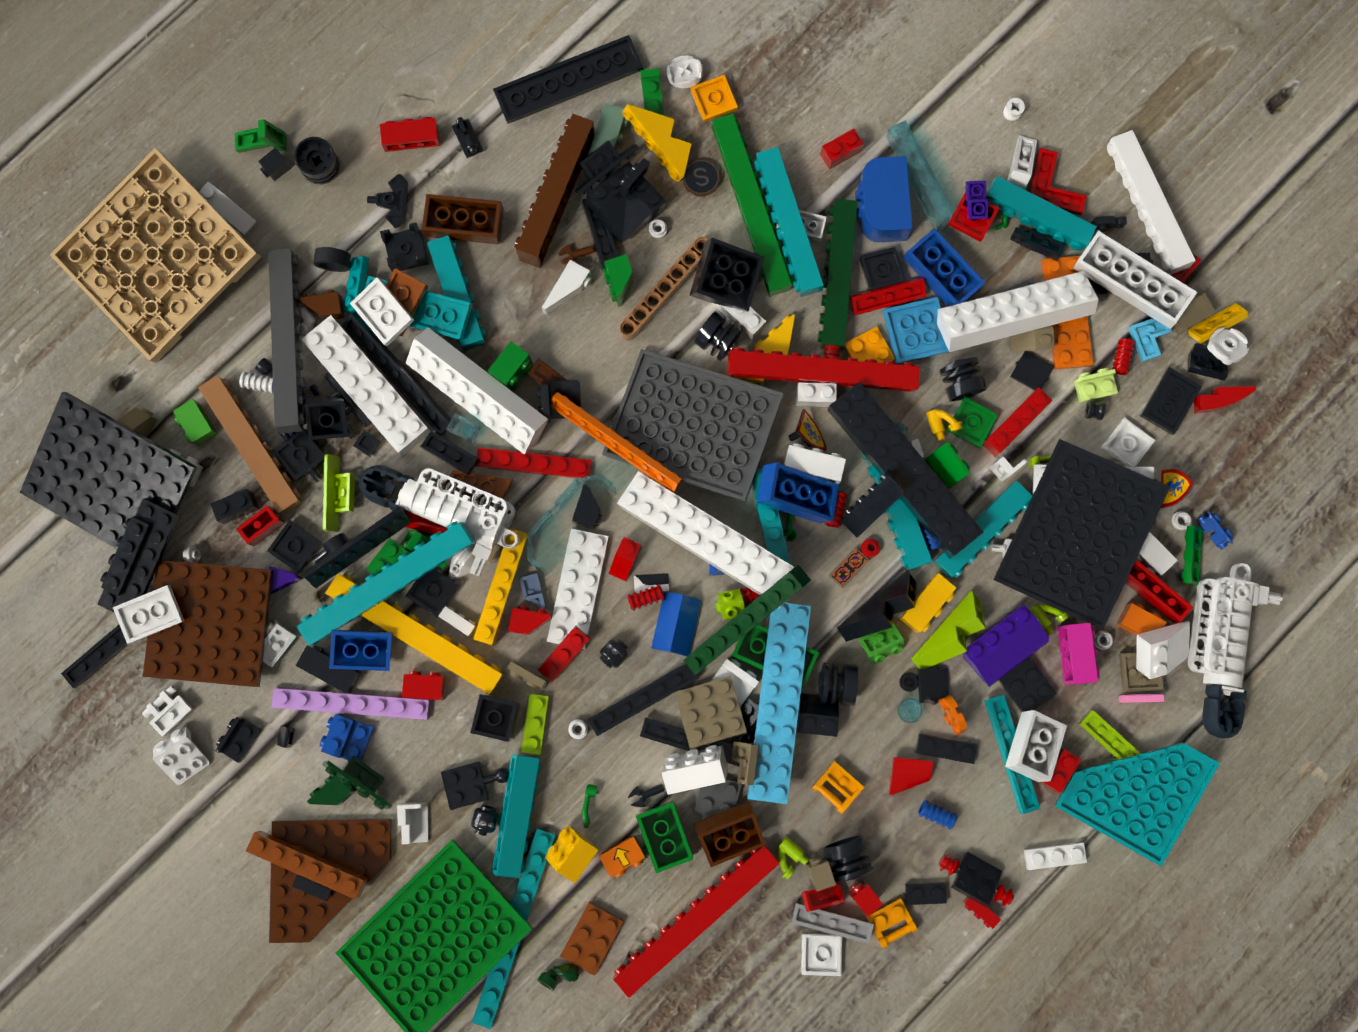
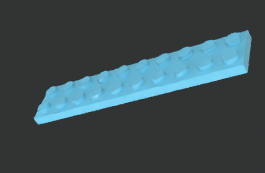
M784 603L782 608L778 607L770 614L754 745H759V758L756 762L757 775L754 780V786L749 785L747 799L781 804L788 803L811 606Z

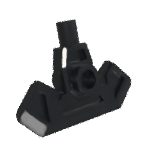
M397 174L388 182L392 189L391 192L377 193V196H367V203L376 204L377 207L390 210L385 218L394 228H398L406 220L408 181L401 174Z

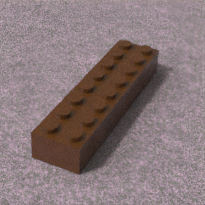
M573 113L571 118L566 120L564 135L558 139V149L551 156V166L545 170L543 185L537 189V199L530 206V216L528 220L523 222L522 235L517 237L514 246L520 261L538 268L542 266L582 170L578 163L587 157L595 136L594 121Z

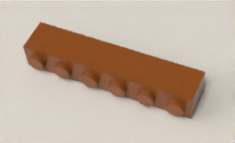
M261 830L253 833L246 849L248 853L353 899L361 896L368 881V877Z

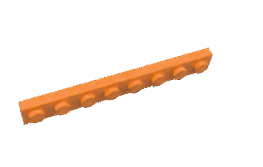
M557 392L552 397L550 406L552 409L673 493L677 491L682 479L676 473L665 468L659 461L652 459L645 451L632 445L629 440L622 438L613 429L602 424L599 419L585 412L582 407L572 403L566 396H562Z

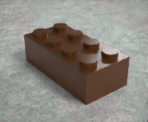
M426 194L422 232L427 238L438 239L448 235L450 240L499 245L504 208L501 201Z

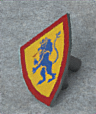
M1177 469L1161 470V483L1170 487L1161 508L1178 504L1193 490L1195 484L1187 474Z

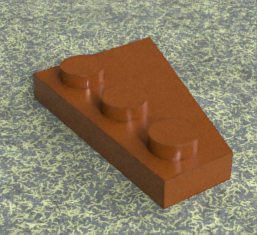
M453 470L449 476L502 499L513 482L512 479L478 475L476 473H470L468 476L457 470ZM447 480V481H446V483H445V485H444L445 488H446V485L450 482V480ZM456 484V489L454 490V492H459L460 488L457 487L458 484ZM465 487L464 493H462V497H463V495H467V496L471 497V500H472V497H473L474 494H469V493L465 492V490L467 489V488ZM482 495L481 498H477V501H479L478 505H480V500L484 495ZM491 499V503L487 507V509H489L490 506L494 505V503L492 502L493 499Z

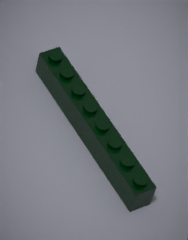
M835 198L834 204L830 205L829 216H832V223H828L827 234H830V241L827 240L826 252H829L828 259L825 258L824 263L827 277H823V288L826 289L825 295L821 297V306H824V311L820 313L819 324H822V331L818 332L817 342L821 343V349H824V346L833 345L840 347L841 351H843L845 346L857 213L856 200Z
M798 564L683 661L695 675L698 674L809 583L811 579Z

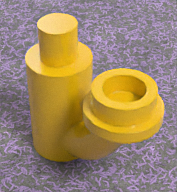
M935 409L926 413L932 433L937 436L938 441L945 439L943 432L946 430L942 419L951 424L948 426L951 432L962 429V421L958 422L946 411Z

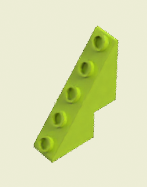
M973 590L966 595L911 658L919 669H927L967 652L965 637L986 628L982 601Z

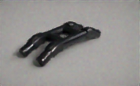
M326 373L325 379L335 390L330 396L344 399V402L347 404L345 407L346 416L353 412L365 427L370 425L372 422L330 373ZM315 384L310 386L314 396L324 395ZM347 423L348 437L352 439L357 434Z

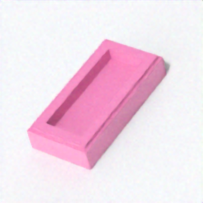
M1120 695L1119 703L1164 702V695Z

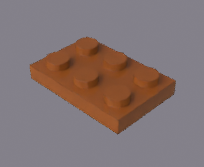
M396 268L386 284L388 289L413 318L429 286ZM406 329L399 336L403 337Z
M588 902L560 957L595 976L624 921L597 905Z

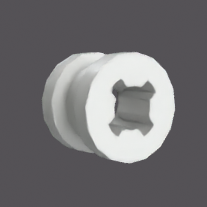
M1019 98L1010 99L1003 111L1005 118L1010 121L1018 120L1024 112L1025 104Z

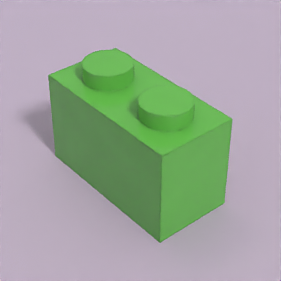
M194 399L173 410L176 415L174 420L179 427H183L185 430L184 437L189 443L192 442L199 446L217 435L201 405Z

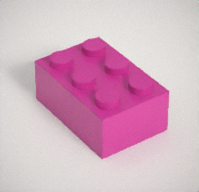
M1091 623L1057 627L1064 685L1098 682L1100 670L1096 666L1097 649L1093 645L1095 631L1091 627Z

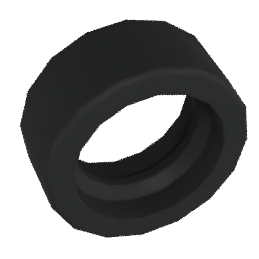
M318 247L315 249L313 264L327 271L346 272L350 267L351 254L337 248Z

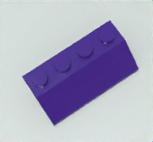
M1023 604L967 647V652L963 653V657L985 684L990 687L1047 644L1050 639L1038 619Z

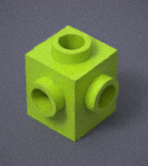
M740 588L717 593L718 602H715L717 613L722 614L723 620L732 619L745 609Z

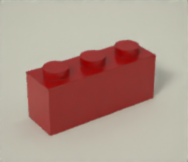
M435 118L405 119L400 122L386 121L380 124L381 145L385 152L440 146L439 129Z

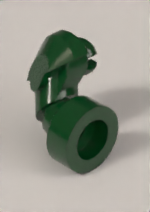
M563 963V965L554 966V969L541 973L537 981L549 990L554 991L558 985L557 977L569 982H575L579 978V969L574 964Z

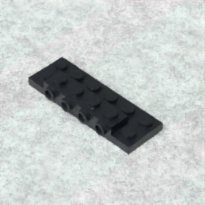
M147 498L142 499L136 515L125 521L123 526L126 529L125 533L118 538L116 542L118 549L108 560V564H110L109 570L101 576L100 581L103 582L101 588L104 590L97 605L114 612L113 607L147 593L180 514Z

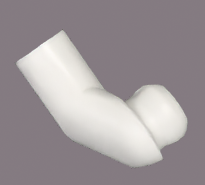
M303 307L300 309L301 316L304 319L301 328L302 334L307 335L314 329L315 318L307 307Z

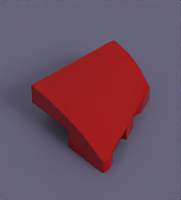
M893 757L889 795H894L930 781L933 761Z

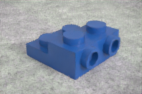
M340 714L330 717L327 723V728H329L327 736L324 735L320 741L321 752L345 760L355 756L362 761L375 727Z

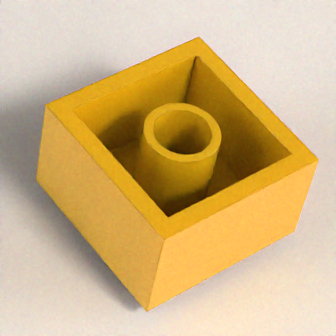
M568 825L560 832L555 844L548 849L545 858L556 872L576 883L598 852V849L585 835Z

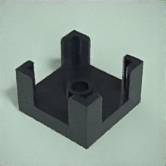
M417 222L408 224L409 230L393 234L389 229L380 231L387 251L388 267L392 272L395 268L404 271L429 264L421 230Z

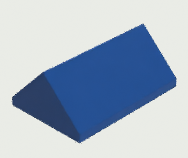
M664 592L665 598L661 603L651 648L687 657L690 654L702 600L683 594Z
M332 630L329 669L390 671L392 632Z

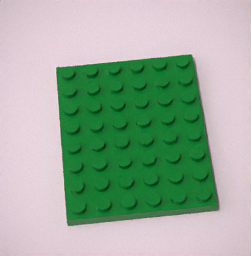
M451 840L368 920L336 954L404 1032H428L533 927L454 840Z

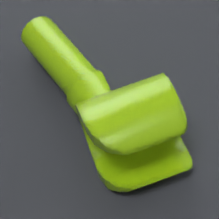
M1051 455L1030 458L1029 468L1049 460Z

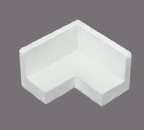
M428 802L397 805L398 826H401L402 844L428 842Z

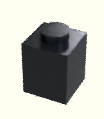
M276 147L258 161L262 166L260 171L266 178L270 176L274 182L292 168Z

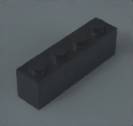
M897 469L891 473L887 471L879 478L882 482L879 485L874 483L867 490L870 494L867 496L863 494L856 501L858 505L855 508L851 506L844 513L846 517L841 522L856 538L912 486Z

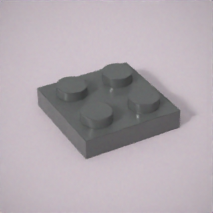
M726 779L725 783L701 787L694 812L713 816L735 807L742 784Z

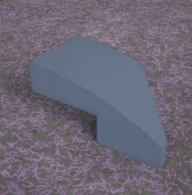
M538 572L520 576L519 582L526 600L533 602L542 609H546Z

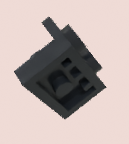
M236 717L229 722L227 726L228 731L225 736L222 735L217 741L216 745L218 747L215 751L223 753L237 763H241L261 728L243 717Z

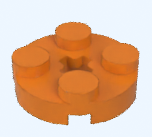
M949 695L938 700L940 707L946 712L943 717L947 725H951L954 734L957 736L965 732L967 725L963 714L959 713L957 709L959 706L954 698Z

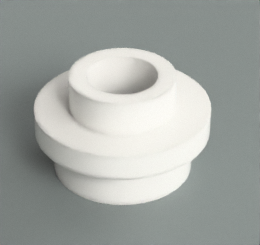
M660 219L653 220L649 225L650 235L654 238L665 236L667 233L666 223ZM660 227L661 231L656 232L654 229Z
M1179 511L1172 516L1171 523L1175 529L1185 530L1187 526L1191 525V517L1188 513ZM1178 518L1183 519V524H1179Z
M190 546L183 551L184 562H199L201 554L195 546Z
M1098 631L1095 633L1093 643L1096 648L1106 650L1112 646L1113 638L1107 631ZM1100 637L1105 638L1104 644L1100 643Z
M578 719L570 723L568 731L571 737L582 739L587 735L588 726L583 720ZM578 725L582 727L580 733L575 732V727Z

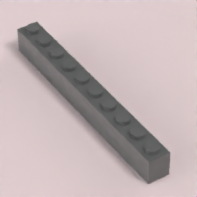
M291 248L268 250L275 428L280 434L303 431V424L306 423L305 414L302 413L305 399L301 388H304V380L301 377L303 361L300 359V353L303 352L301 341H299V335H302V328L298 318H301V310L298 306L300 292L297 289V283L300 282L298 272H296V266H299V259Z

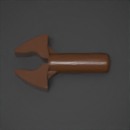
M568 244L561 249L559 256L565 254L570 256L560 261L562 264L567 265L570 260L574 262L577 257L594 253V247L589 246L572 250Z

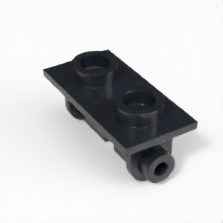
M457 118L452 128L466 158L483 152V148L469 119Z

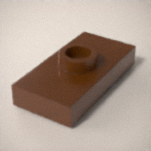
M537 359L527 373L539 384L542 381L567 380L540 359Z

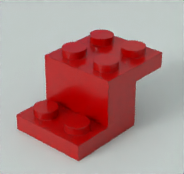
M965 191L948 225L982 242L1000 208L988 202V219L968 220Z

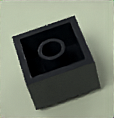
M480 694L470 733L511 742L520 703Z

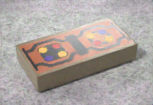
M855 547L829 576L843 589L869 560Z

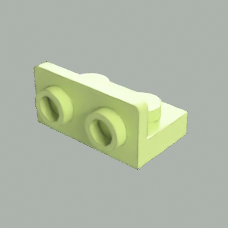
M1100 369L1096 374L1092 375L1090 372L1080 374L1079 378L1074 381L1079 402L1083 403L1088 400H1096L1118 394L1113 376L1116 373L1115 369Z

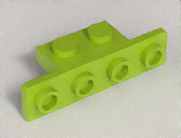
M325 454L323 530L338 532L339 513L354 512L355 474H340V457Z

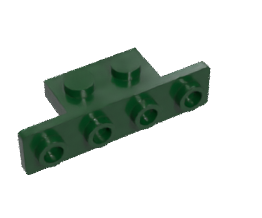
M355 756L350 757L343 769H340L330 761H324L322 764L326 767L325 771L334 777L337 775L342 779L341 782L349 788L352 786L358 790L357 794L365 799L369 797L374 801L373 805L383 810L384 808L390 809L392 807V804L375 793L385 778Z

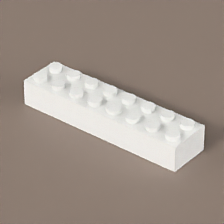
M1082 271L938 309L937 325L949 352L1095 314L1098 297L1085 272Z
M331 315L301 339L402 457L428 436L430 430Z
M430 328L425 329L414 338L406 361L407 365L524 455L538 442L548 421L545 416Z

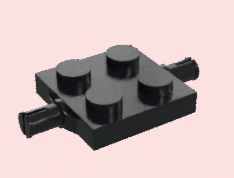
M303 428V431L293 435L279 433L284 441L273 450V453L292 478L298 482L304 476L310 474L316 483L319 482L318 479L321 480L323 477H321L316 469L324 462L325 455L314 440H309L307 431Z

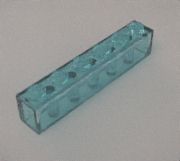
M905 120L890 127L886 138L896 157L906 156L908 180L933 228L940 231L949 227L948 223L954 211L907 121Z

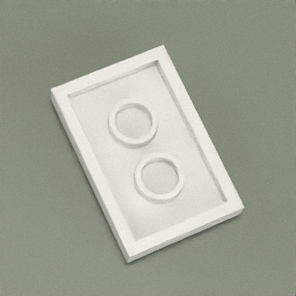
M378 277L350 303L386 346L414 321L408 311Z
M170 585L113 607L127 644L184 622Z

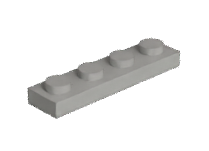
M800 903L795 904L791 921L793 924L867 944L870 943L874 926L871 922L822 909L807 912L805 905Z

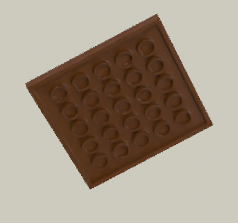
M161 560L155 573L153 591L170 585L184 622L147 636L142 677L260 687L273 570Z

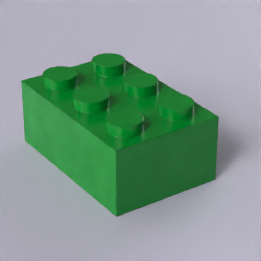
M673 801L636 814L656 873L694 859Z

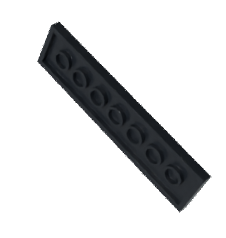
M627 35L493 88L505 120L509 124L640 72V70H643V65L630 36Z

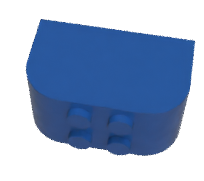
M906 156L875 158L869 161L863 169L857 190L855 191V200L859 201L857 219H860L861 230L865 237L873 242L907 241L911 233L912 219Z

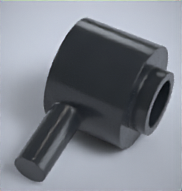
M345 533L337 534L323 544L324 550L312 558L314 563L317 564L349 542Z

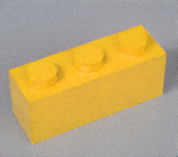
M937 573L916 597L915 608L906 610L899 619L916 633L925 632L931 625L929 621L932 617L935 616L937 618L943 611L941 606L945 602L949 603L956 595L954 593L956 587Z

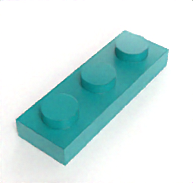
M366 256L353 257L350 262L343 309L345 313H357L350 303L365 288L369 258Z

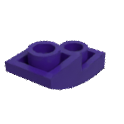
M966 181L968 220L988 219L986 181Z

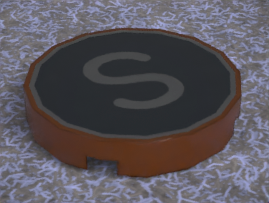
M704 159L690 162L686 167L683 177V184L686 190L698 197L712 194L720 181L717 167L712 162Z

